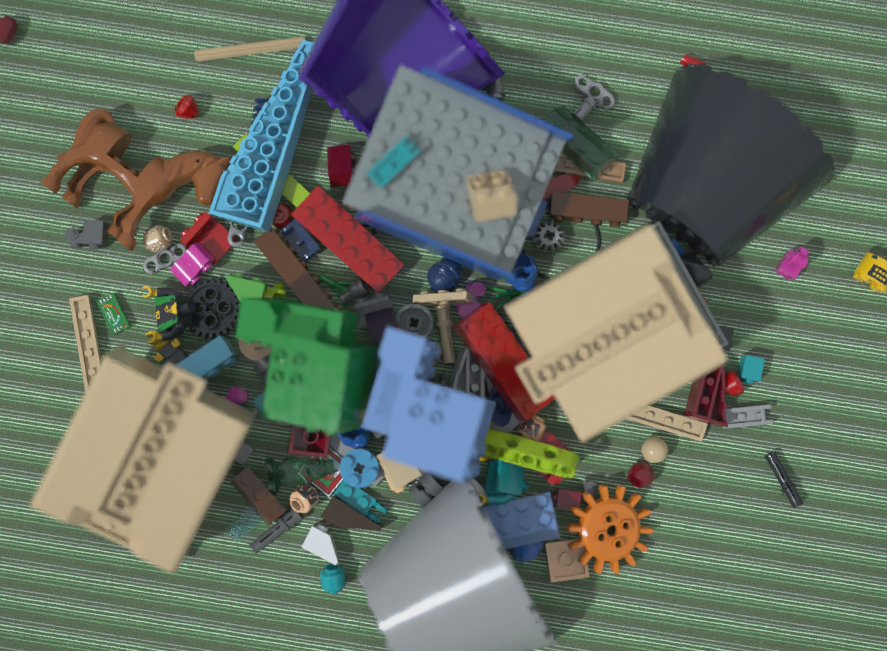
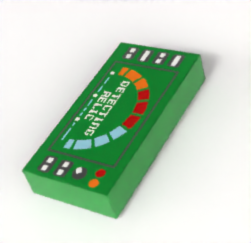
M111 293L96 301L112 335H116L131 327L115 293Z

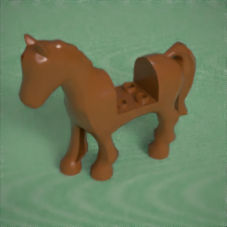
M94 109L88 112L82 119L70 149L57 156L58 162L51 167L49 174L40 183L52 192L57 193L60 190L63 176L71 168L79 164L76 174L67 183L68 190L62 196L63 199L78 208L82 203L81 195L84 186L93 176L104 171L113 174L133 196V201L125 208L115 212L113 224L107 232L131 251L137 245L135 232L146 212L151 207L161 205L173 197L175 192L186 183L193 181L196 199L200 205H212L220 177L231 164L230 157L220 158L210 151L201 150L185 152L166 159L158 156L150 161L139 174L120 160L130 145L131 134L116 124L112 114L107 109Z

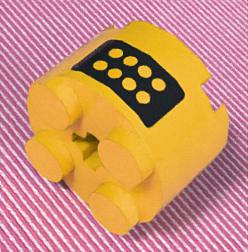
M867 252L854 270L853 278L861 283H869V288L877 293L887 292V261L879 256L876 259L871 258L873 254Z

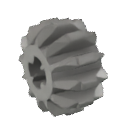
M552 220L549 226L546 221H543V227L537 225L538 231H533V235L538 237L533 239V243H540L536 247L537 249L544 246V253L547 252L548 247L553 253L555 251L554 246L560 249L561 244L559 242L565 241V238L560 237L565 233L564 230L558 231L561 225L557 224L556 227H553L554 221ZM547 232L549 235H553L551 241L548 238H544Z

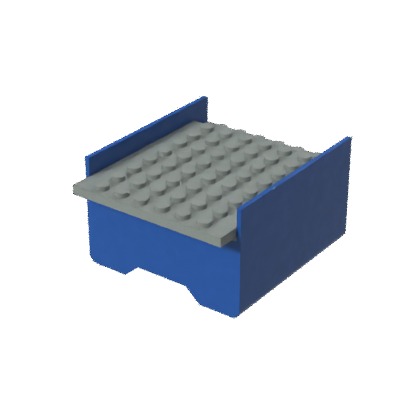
M400 65L342 203L357 209L354 219L493 279H514L515 275L511 274L526 236L534 237L533 231L537 230L536 226L539 225L548 204L547 201L542 200L543 194L564 143L572 139L573 135L428 68L423 67L417 73ZM408 135L410 138L404 144L408 146L414 141L416 144L410 150L413 152L419 147L421 151L380 189L366 173ZM506 169L517 196L516 215L476 222L471 209L466 176Z

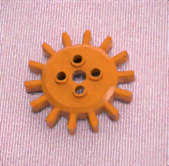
M604 484L599 485L600 499L594 500L591 494L586 491L583 492L584 500L588 503L585 510L582 511L575 506L570 508L575 515L580 516L579 524L565 525L566 530L572 533L578 532L579 539L567 544L568 548L572 551L581 547L585 548V552L577 560L583 566L593 556L596 557L593 571L598 574L602 573L605 561H610V568L613 573L620 574L618 560L625 558L626 562L634 567L637 564L630 554L636 547L640 551L645 552L649 549L644 543L639 542L641 533H653L654 529L646 525L641 526L640 519L650 515L651 511L647 508H642L638 511L634 510V506L641 499V496L633 493L624 502L623 497L626 487L622 485H617L614 497H609L608 487ZM610 515V520L606 522V517ZM627 522L626 528H623V524ZM614 525L616 528L615 533L608 535V527ZM603 534V538L599 540L598 536ZM619 540L620 543H619V545L616 547V546H615V543Z

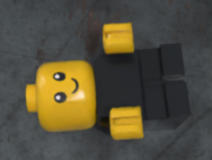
M155 330V331L153 332V333H155L156 335H159V334H158V330ZM177 338L174 341L172 339L167 341L160 340L157 345H154V348L159 351L154 356L157 363L165 361L166 364L170 362L177 365L189 356L181 348L182 343Z

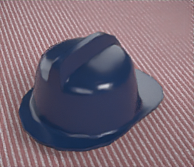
M494 387L485 399L496 402L491 420L496 425L504 427L510 422L512 411Z

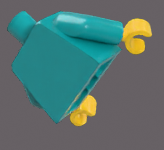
M480 456L479 460L481 462H486L489 459L485 494L488 497L478 494L482 505L484 503H488V505L506 504L528 491L529 484L523 481V468L509 462Z

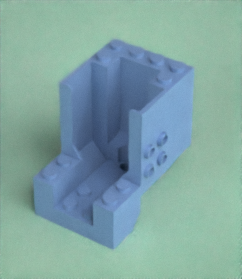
M387 327L379 352V357L382 361L362 427L388 435L383 458L459 482L474 479L475 476H478L481 465L478 464L480 456L483 457L487 446L484 445L496 402L430 383L429 380L433 379L436 371L434 367L435 360H438L441 355L440 344L420 336Z

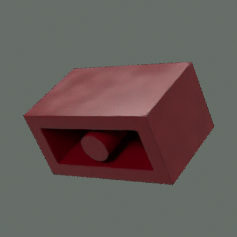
M350 144L327 147L330 187L350 186L356 171V166L352 165L356 163L355 152H351Z

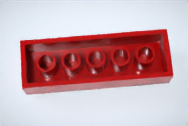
M318 185L291 214L377 293L385 287L404 265Z
M490 302L481 304L452 326L518 421L529 420L556 398L553 394L539 403H535L515 368L529 358Z

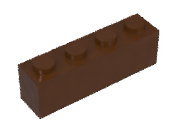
M552 192L549 199L548 217L558 222L569 219L572 220V223L582 224L583 221H588L591 225L597 226L602 225V223H608L610 227L618 228L627 223L629 200Z

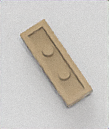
M456 289L455 292L439 290L438 293L434 294L431 292H420V295H413V303L424 307L474 303V295L467 292L466 289Z

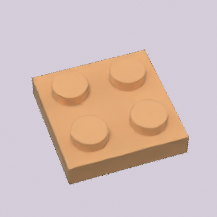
M579 538L545 543L551 583L590 577L588 563L583 566L577 561L585 552V548L581 547L572 551L567 545Z

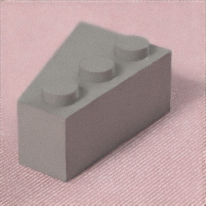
M468 348L460 349L448 388L485 399L484 371Z

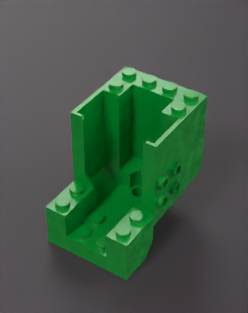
M241 297L236 338L243 339V343L255 344V341L261 342V346L272 347L262 413L263 418L306 426V430L309 431L325 430V434L337 435V433L361 429L374 388L380 347L365 345L355 341L358 313L304 304L301 301L283 298Z

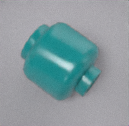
M329 563L325 565L320 571L322 589L330 594L340 592L346 585L344 568L339 566V564Z

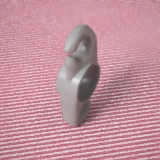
M580 74L575 78L576 89L587 98L588 96L591 97L599 106H603L604 98H609L610 104L604 105L603 108L609 110L614 107V96L600 83L592 82L590 78H587V84L581 86L579 81L585 79L586 75ZM593 87L598 88L600 95L593 97L590 94V89Z
M231 221L227 238L228 242L233 247H240L244 242L239 241L236 243L232 238L238 235L241 240H244L248 227L245 226L243 229H237L234 226L235 222Z
M181 243L177 244V247L181 248L184 254L187 247ZM175 246L168 250L159 251L145 260L143 264L144 271L151 275L154 273L153 270L148 268L150 262L155 263V271L157 272L162 268H169L182 255H176ZM163 254L170 255L171 259L168 264H162L161 256Z

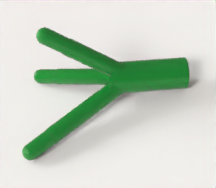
M321 274L319 277L321 282L334 289L340 300L341 293L338 289L344 292L348 291L341 285H352L355 282L335 281L324 274Z
M489 285L486 287L489 290L502 292L496 294L497 298L506 297L495 308L496 312L512 297L526 292L516 289L507 290Z

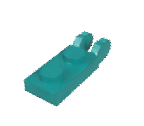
M344 480L334 492V495L361 514L367 515L376 523H379L381 519L369 511L372 505L382 513L386 514L388 511L370 494L361 488L349 486Z

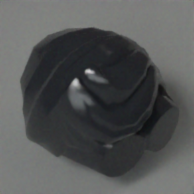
M696 251L682 255L680 258L696 287L703 286L713 278L711 270L704 266L702 261L697 258L698 253Z

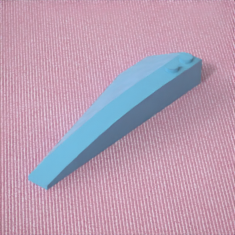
M302 40L290 60V66L287 71L284 70L281 75V81L272 90V96L263 105L249 129L248 136L242 140L240 149L235 156L233 155L230 160L231 164L221 175L209 214L250 228L270 232L294 157L312 90L310 84L306 86L299 79V70L314 42Z

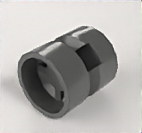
M428 471L419 478V483L415 482L408 489V492L423 507L432 500V496H436L444 489Z

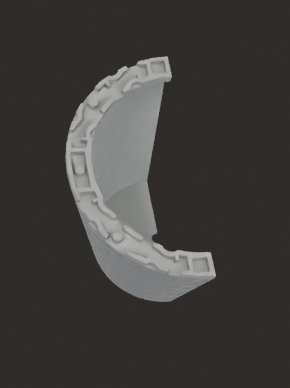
M452 480L360 569L361 576L358 579L362 587H364L368 598L367 603L377 619L376 627L379 633H384L386 637L385 643L389 651H530L554 646L558 643L548 622H545L541 615L538 614L537 608L492 528L486 511H479L482 503L472 480L465 482Z

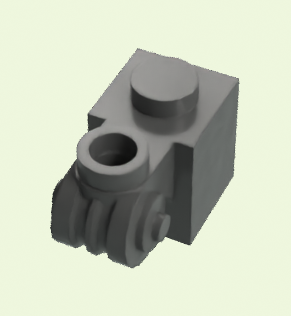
M84 220L83 232L71 227L66 230L65 238L69 241L72 248H82V245H89L90 249H101V246H107L109 224L104 221Z

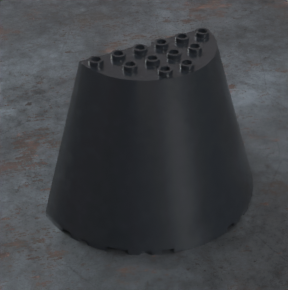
M689 64L688 66H680L673 75L627 199L633 208L637 210L640 208L644 211V215L648 219L660 221L666 232L673 231L676 234L675 238L679 242L687 243L691 246L690 249L693 252L696 251L698 255L702 254L706 257V261L714 267L717 265L719 267L830 183L835 175L833 174L835 167L833 166L834 161L831 154H825L822 150V140L813 133V130L808 125L804 129L799 124L801 118L779 100L759 87H756L754 90L745 86L748 81L738 78L727 71L716 73L711 71V66Z

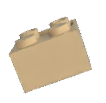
M506 169L466 176L471 209L476 222L516 215L517 196Z

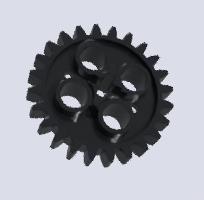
M211 277L210 283L208 280L203 279V285L196 282V289L190 287L192 293H186L185 295L190 297L191 301L196 304V310L192 312L193 322L189 325L191 326L189 329L191 332H195V335L199 337L202 335L204 339L210 337V339L214 340L216 336H222V333L229 335L228 329L236 330L233 324H238L237 317L239 316L240 301L228 281L223 283V280L218 278L216 282ZM216 291L215 298L210 300V294ZM202 297H204V299L209 304L213 305V308L224 317L223 321L217 314L212 312V309L208 305H206L201 300ZM229 304V309L223 312L224 305ZM202 305V311L197 313V308ZM215 318V324L210 326V320Z

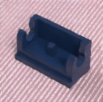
M296 219L282 229L283 236L305 263L322 250Z

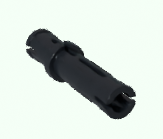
M776 451L765 455L764 457L782 487V493L786 494L792 508L802 505L804 502L796 490L797 486L795 483H792Z

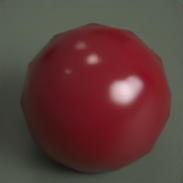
M638 461L632 464L628 470V479L637 488H646L654 481V469L647 462Z

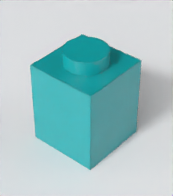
M741 355L737 376L742 379V383L753 385L754 382L761 381L765 359Z

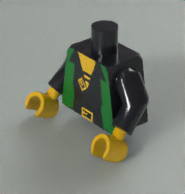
M143 286L142 289H149V294L142 295L143 297L150 299L157 295L155 298V308L159 335L153 332L146 333L145 336L148 338L154 336L153 340L147 343L154 346L160 340L167 341L179 338L186 327L193 322L192 312L196 310L195 302L191 301L190 297L183 296L182 292L174 288H157V290H154L149 286Z

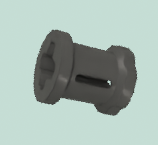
M582 480V493L586 491L593 496L594 500H597L595 498L596 487L599 485V482Z

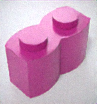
M198 242L191 245L185 251L182 257L171 267L170 271L185 287L189 285L194 286L196 282L201 280V274L208 272L213 267L212 262L215 258Z

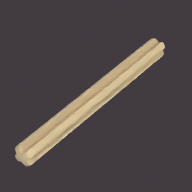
M302 36L195 50L194 56L196 61L298 49L302 40H306V38Z

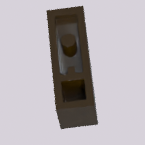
M336 495L332 497L321 515L324 518L323 522L331 527L335 525L336 527L381 531L383 528L382 524L376 523L367 515L361 514Z

